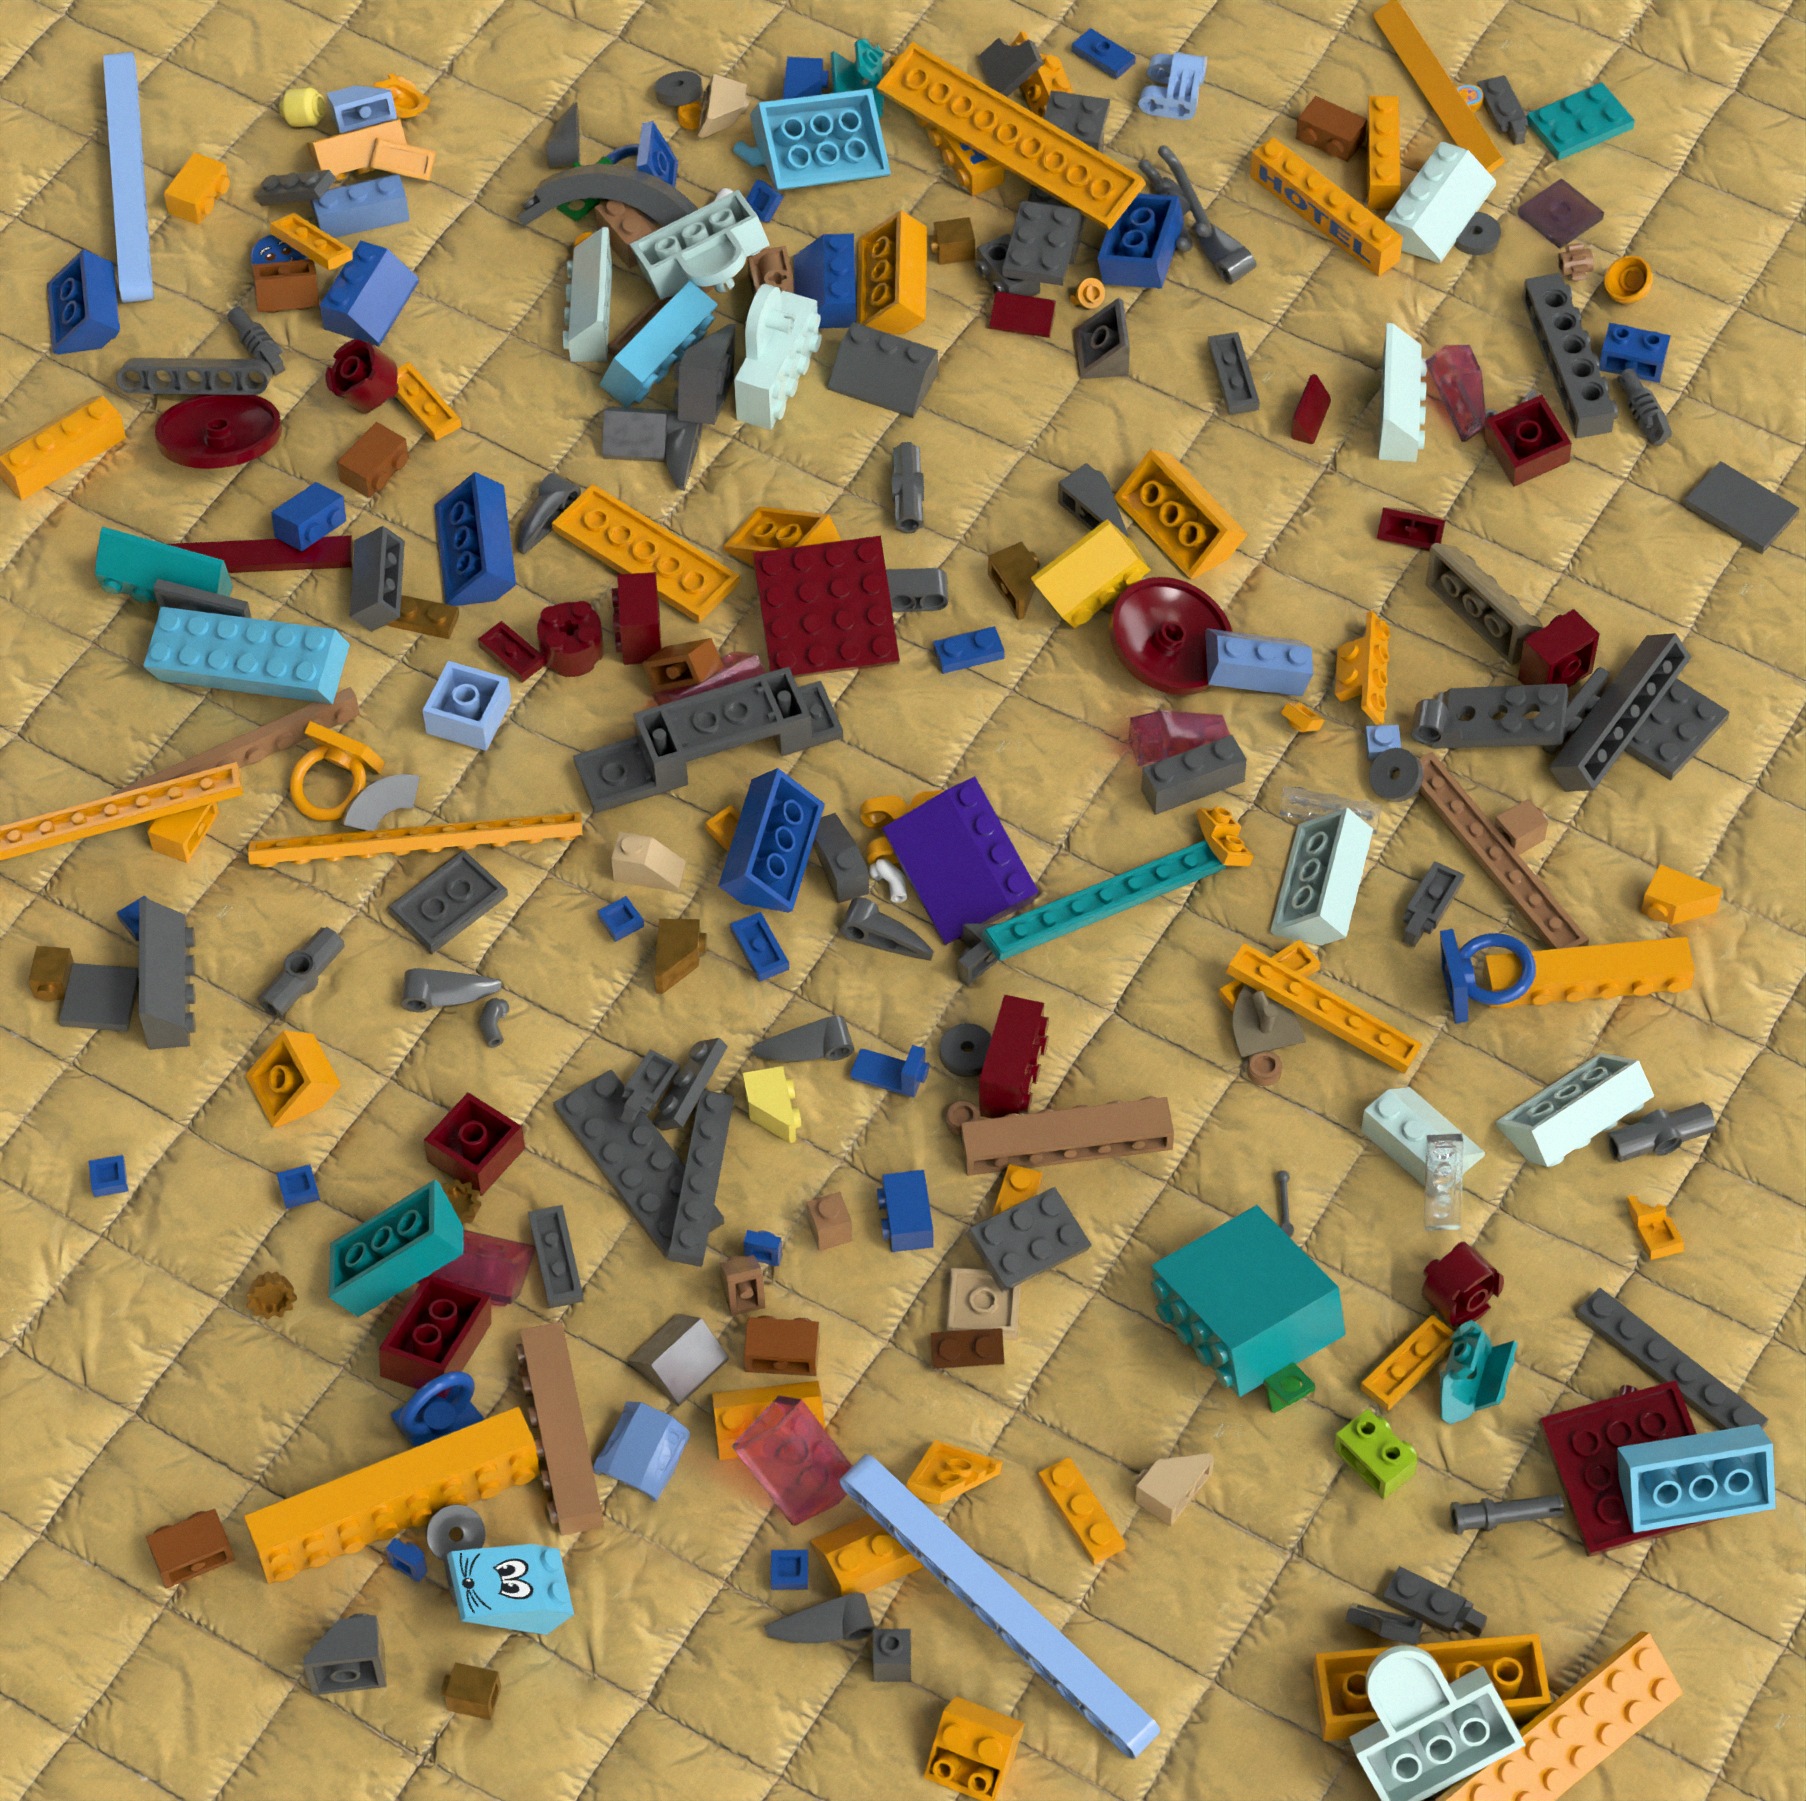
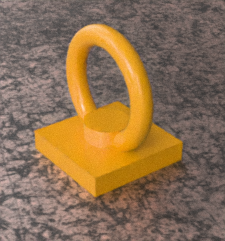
M310 721L304 733L319 747L308 751L296 763L290 777V794L295 806L305 816L318 821H334L343 817L351 800L360 790L366 787L364 768L381 774L386 763L366 744ZM322 759H326L338 767L351 771L353 775V785L350 794L342 803L332 808L314 806L306 799L303 792V780L306 772L314 763Z

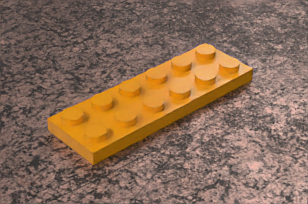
M594 484L589 486L552 522V529L555 533L620 574L656 572L658 598L698 623L740 583V577L737 573Z

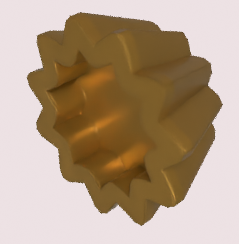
M458 1179L451 1185L443 1183L442 1189L463 1227L466 1223H472L482 1206L478 1200L480 1191L472 1190L471 1182L462 1184Z
M267 1271L264 1275L260 1274L256 1280L252 1281L247 1292L248 1301L246 1307L254 1309V1316L264 1315L268 1320L274 1315L283 1317L284 1311L293 1310L292 1303L298 1298L293 1292V1285L285 1276H280L278 1272L270 1273Z

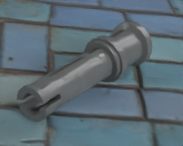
M1561 1494L1493 1502L1492 1499L1482 1498L1479 1503L1460 1505L1459 1502H1451L1450 1518L1454 1533L1461 1535L1464 1530L1484 1528L1485 1531H1492L1497 1527V1524L1552 1517L1560 1518L1564 1516V1510H1560V1508L1564 1507Z

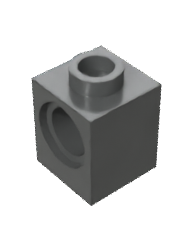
M873 1629L874 1682H911V1629Z

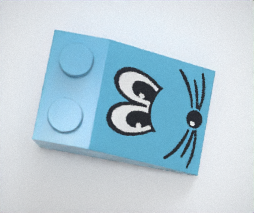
M524 1544L451 1551L447 1554L461 1621L547 1635L574 1615L560 1550L557 1548Z

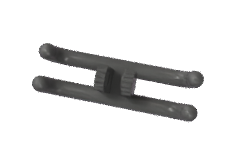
M1165 145L1160 146L1158 154L1170 167L1177 183L1168 177L1162 178L1148 160H1141L1138 165L1139 169L1148 177L1157 195L1179 196L1182 214L1185 215L1191 210L1197 223L1195 227L1196 233L1203 238L1210 237L1212 235V226L1181 162L1169 147ZM1183 224L1180 236L1175 242L1177 248L1183 252L1190 251L1193 247L1192 239L1185 224Z

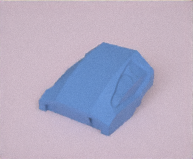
M626 1402L614 1431L595 1461L593 1472L597 1475L603 1473L650 1496L651 1500L657 1502L672 1477L681 1454L690 1439V1431L674 1417L642 1402Z

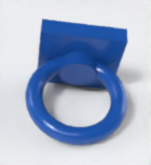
M653 121L642 123L639 144L622 146L606 156L614 165L627 157L637 156L636 167L638 170L656 176L675 188L679 161Z
M1454 930L1440 931L1441 969L1455 1024L1468 1021V997L1483 1004L1500 1005L1520 998L1531 987L1536 973L1535 960L1529 948L1517 938L1500 933L1483 934L1471 939L1458 950ZM1487 947L1506 948L1520 959L1522 974L1519 980L1508 989L1487 991L1476 986L1470 958L1479 950Z
M462 1371L445 1373L432 1379L416 1391L403 1407L391 1414L392 1421L413 1448L485 1419L470 1401L475 1389L474 1380L468 1373ZM452 1387L446 1399L435 1396L444 1389Z

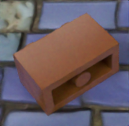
M1315 96L1297 119L1296 139L1348 162L1366 140L1368 119Z
M306 259L252 265L258 312L275 313L286 309L306 310L319 306L317 276L313 260Z
M376 422L337 461L340 482L370 499L377 490H381L386 485L388 479L397 470L402 469L407 463L409 455L406 438Z
M712 638L665 646L642 662L654 692L701 684L724 667Z
M767 1315L757 1318L748 1317L744 1349L745 1372L817 1376L820 1344L819 1322L811 1321L807 1318H795L793 1320L776 1319Z
M215 1508L207 1512H196L188 1520L173 1526H162L153 1534L146 1536L166 1589L235 1561L230 1543Z

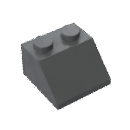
M358 1613L346 1619H339L304 1656L303 1665L312 1695L387 1687L385 1647L377 1615L370 1616Z

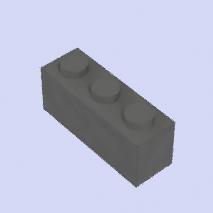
M381 526L356 539L354 545L350 617L371 632L400 618L405 541L385 526Z
M1229 735L1142 767L1141 791L1154 814L1157 815L1245 782L1247 759L1233 735Z

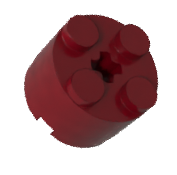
M354 339L345 343L333 355L336 360L332 368L327 367L325 380L328 389L363 414L378 408L387 399H392L398 393V369L396 363L369 342Z
M586 601L564 602L545 607L541 611V617L537 624L539 651L545 656V667L558 671V675L564 677H577L593 670L594 664L599 659L601 661L604 655L601 620L591 605Z
M1462 1241L1441 1260L1434 1259L1425 1267L1423 1274L1426 1280L1423 1284L1422 1296L1452 1326L1455 1327V1324L1461 1326L1470 1320L1476 1322L1491 1308L1487 1302L1493 1294L1497 1298L1499 1297L1504 1286V1277L1473 1247Z

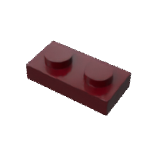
M500 621L478 638L479 647L521 683L546 665L545 656L503 621Z

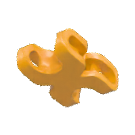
M945 790L919 792L913 797L911 805H907L901 797L895 795L867 799L860 806L861 820L868 828L882 829ZM885 836L874 839L869 843L866 856L870 865L876 863L878 859H887L896 867H901Z

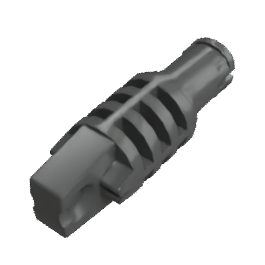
M235 307L230 310L227 315L228 321L239 333V341L254 359L267 362L275 376L285 371L283 361L279 356L282 350L263 326L253 322L241 307Z
M1632 368L1621 372L1622 376L1619 375L1617 377V381L1627 395L1629 410L1640 429L1652 444L1663 445L1672 435L1665 413L1652 391L1643 387L1635 370Z

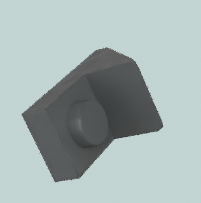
M997 924L963 925V942L969 948L964 950L958 959V979L966 986L970 985L998 961L982 938L984 929Z

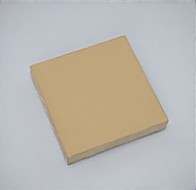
M951 1267L946 1332L1002 1328L1003 1339L1017 1340L1021 1284L1002 1293L987 1269Z

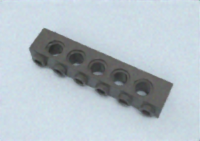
M1561 273L1525 279L1522 301L1575 438L1612 432L1614 419L1618 418L1617 404L1614 400H1610L1608 395L1606 377H1601L1599 372V359L1596 353L1592 354L1589 333L1587 330H1583L1581 326L1580 310L1578 307L1573 306L1570 285H1565Z

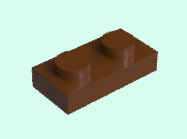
M1002 1328L931 1333L933 1369L1005 1364Z

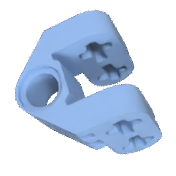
M1175 52L1174 55H1153L1150 59L1147 74L1155 82L1168 84V88L1147 86L1142 89L1138 103L1139 108L1146 114L1179 120H1188L1194 117L1198 104L1199 87L1203 84L1207 70V56H1196L1195 54H1184L1183 52Z

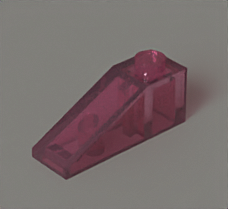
M1445 345L1427 359L1425 363L1461 441L1467 442L1485 427L1486 412L1482 370L1470 345Z
M1161 710L1130 717L1129 743L1138 766L1159 762L1230 735L1223 715Z

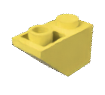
M780 1066L742 1073L749 1119L789 1143L797 1142L796 1128H802L798 1107L792 1108L790 1099H795V1089L792 1078L786 1079L784 1067Z

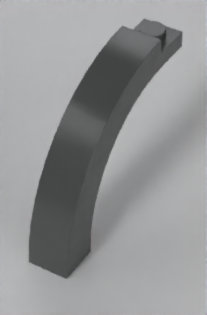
M593 164L566 169L541 181L534 190L535 194L521 204L523 209L517 217L523 226H526L547 211L566 202L585 198H604L631 205L648 214L662 227H665L698 210V208L672 185L649 173L619 165Z

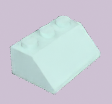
M1410 1087L1388 1089L1364 1110L1361 1132L1436 1197L1485 1156V1152Z

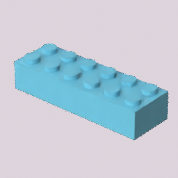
M161 607L143 667L159 681L333 704L350 644L335 629Z

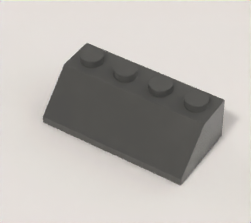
M144 898L139 899V1016L148 1048L151 1050L190 1046V1033L196 1032L195 1014L190 1012V1004L196 1003L194 983L190 984V976L196 973L194 955H190V947H195L194 927H188L185 914Z

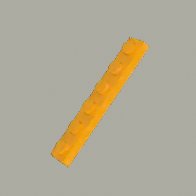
M1245 943L1242 944L1226 970L1227 974L1257 991H1264L1265 995L1403 1074L1407 1072L1422 1046V1043Z

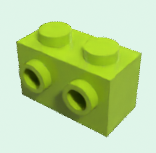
M1366 1409L1336 1433L1334 1451L1383 1500L1415 1475L1418 1458L1414 1448L1406 1441L1401 1442L1392 1433L1388 1422L1381 1416L1376 1417L1369 1409Z

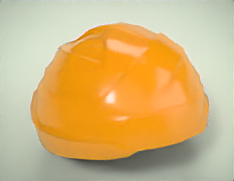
M1631 255L1614 261L1607 269L1604 277L1605 290L1609 297L1622 304H1633L1645 298L1653 282V272L1650 265L1643 258Z

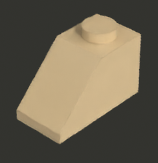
M716 74L712 75L703 94L698 137L705 138L735 125L740 114L745 115L749 104V98L745 97L747 84Z
M619 832L611 859L614 881L679 892L686 868V861L652 837Z
M1209 1453L1157 1460L1150 1470L1144 1468L1136 1478L1134 1487H1136L1135 1503L1171 1526L1212 1475L1214 1457Z

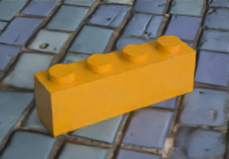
M1369 95L1366 130L1367 209L1392 210L1399 200L1401 186L1399 96Z

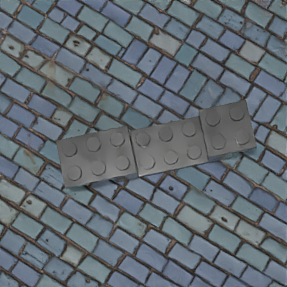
M1051 90L1043 119L1103 154L1104 128L1110 109V99ZM1032 185L1028 200H1021L1003 265V277L1063 286L1068 265L1075 264L1087 217L1082 215L1078 209L1065 205Z
M785 667L633 713L636 737L573 755L595 814L687 786L686 762L773 736L781 756L843 738V729L821 680L798 687L790 668Z

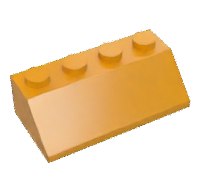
M903 210L898 211L859 238L856 323L888 334H905L926 320L927 227Z
M104 396L90 397L0 451V477L21 501L126 439L121 414Z
M1150 449L1114 496L1121 507L1190 579L1199 577L1229 559L1248 535L1170 453Z

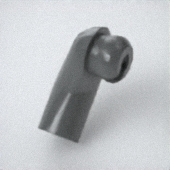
M492 998L487 1001L478 1021L488 1046L492 1048L501 1045L504 1041L497 1025L499 1018L506 1017V1013L509 1012V1004L504 999Z

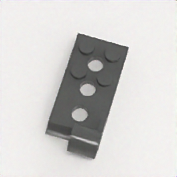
M1567 684L1450 688L1445 692L1439 693L1438 700L1424 699L1416 704L1411 734L1414 740L1421 744L1431 745L1432 749L1561 745L1569 694ZM1529 712H1539L1533 719L1524 718ZM1497 713H1507L1501 720H1492V717ZM1465 714L1475 715L1469 721H1460V718Z

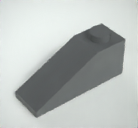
M1085 463L1058 483V503L1089 530L1092 531L1108 519L1128 538L1127 530L1109 482L1102 472L1094 470L1089 464Z
M836 813L821 817L813 847L837 902L841 903L869 894V871L857 844Z

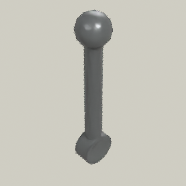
M1282 1170L1276 1175L1281 1191L1283 1224L1280 1228L1289 1237H1292L1294 1227L1290 1224L1287 1191V1182L1290 1180V1175L1287 1171Z

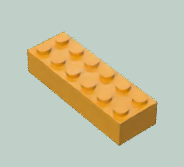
M1539 1633L1409 1645L1428 1652L1437 1662L1448 1684L1483 1666L1515 1724L1529 1723L1551 1705ZM1392 1647L1315 1654L1313 1677L1323 1741L1349 1739L1350 1736L1380 1721L1367 1695L1365 1681L1367 1671L1374 1659Z

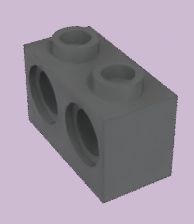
M1008 233L977 247L975 269L982 279L985 278L991 285L994 295L998 291L1025 296H1035L1040 293V282L1003 277V265L1011 239Z

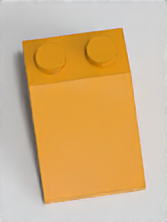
M759 506L724 544L723 548L726 552L754 566V552L842 540L829 514Z

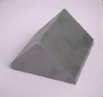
M1118 297L1074 329L1080 374L1084 379L1129 376L1130 345L1123 300Z
M609 406L604 410L602 458L665 462L666 429L671 410Z
M677 1314L628 1359V1364L676 1405L680 1406L729 1360V1356L702 1318Z

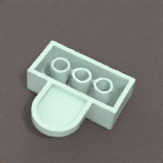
M739 190L630 244L643 275L660 300L676 295L689 280L696 286L714 285L717 292H726L724 283L727 284L729 290L733 288L734 281L732 277L742 269L746 257L756 255L763 248L770 245L757 214Z
M763 284L758 289L751 303L746 321V359L734 379L737 420L772 430L776 420L782 419L788 398L795 395L800 375L806 374L810 357L813 352L816 353L819 350L822 336L818 334L821 315L817 314V300L783 290L780 292L778 287L769 284Z
M1409 1645L1389 1648L1379 1654L1371 1663L1366 1675V1691L1380 1721L1349 1737L1357 1758L1382 1801H1422L1525 1746L1513 1719L1483 1666L1448 1684L1435 1659L1425 1650Z

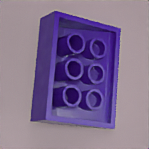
M975 776L945 790L882 828L887 841L944 945L963 937L964 924H990L1032 904L1039 893Z

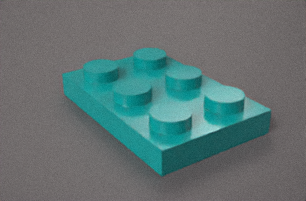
M1603 82L1527 113L1526 116L1529 127L1558 161L1632 130L1635 123L1633 117Z

